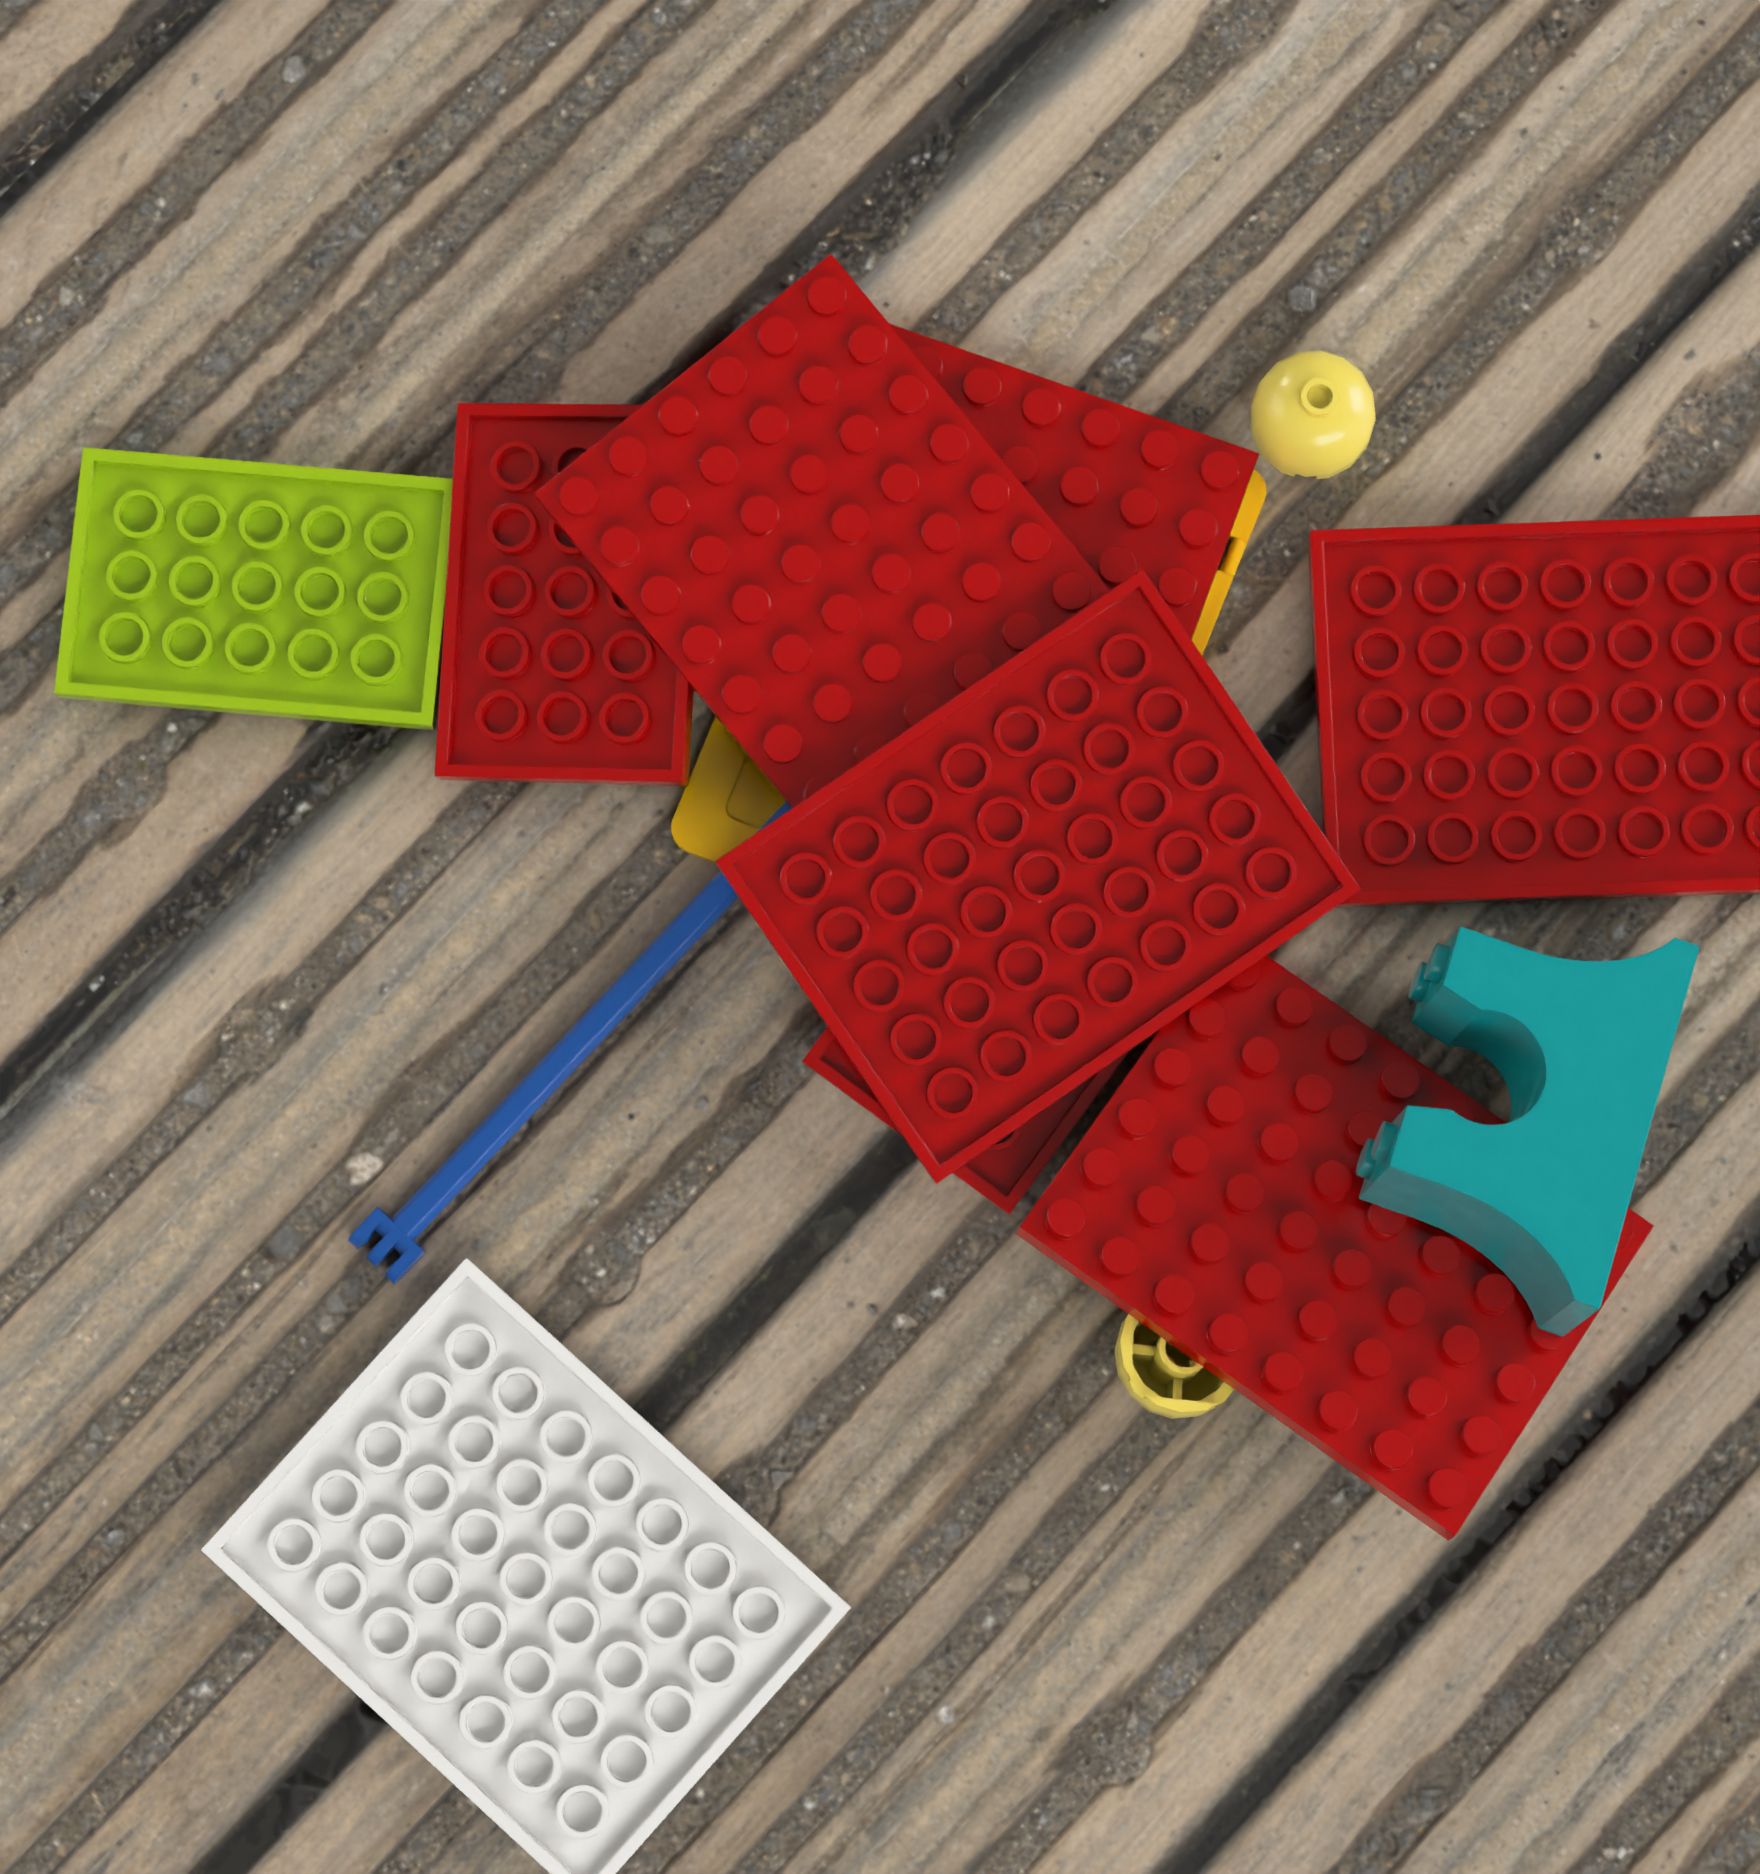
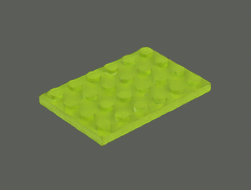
M83 447L54 694L58 698L435 730L441 678L453 479Z

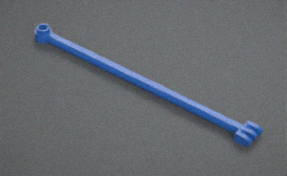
M785 802L758 831L792 808ZM721 871L716 874L392 1218L381 1208L377 1207L351 1234L348 1241L356 1249L364 1246L376 1232L383 1238L366 1257L375 1267L380 1265L394 1249L401 1255L385 1274L393 1284L399 1282L427 1253L415 1241L419 1234L738 898Z

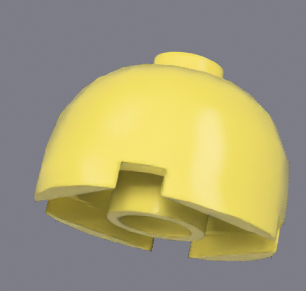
M1323 350L1297 352L1277 362L1258 383L1250 408L1251 437L1261 456L1281 473L1295 477V474L1304 477L1316 476L1315 479H1324L1350 468L1366 450L1376 421L1373 391L1362 371L1346 358Z
M1128 1314L1121 1323L1115 1346L1117 1373L1130 1397L1149 1412L1172 1419L1200 1416L1223 1404L1235 1390Z

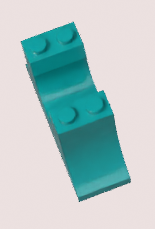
M1462 926L1445 945L1437 943L1431 953L1428 964L1421 962L1418 966L1410 987L1409 998L1417 1001L1411 1023L1447 1046L1466 1048L1488 1059L1499 1070L1508 1086L1511 1098L1509 1123L1485 1125L1465 1119L1450 1109L1407 1105L1392 1123L1383 1121L1375 1140L1368 1138L1365 1142L1356 1167V1175L1364 1178L1359 1199L1438 1227L1471 1245L1490 1259L1514 1283L1532 1311L1539 1329L1562 1337L1601 1307L1700 946L1674 938L1664 946L1637 957L1613 961H1579L1540 954Z

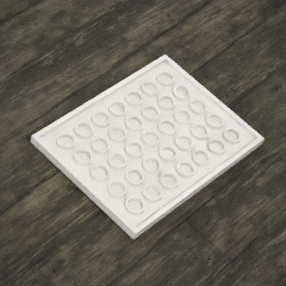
M468 1258L458 1266L201 1549L203 1553L550 1874H616L851 1609L847 1602Z

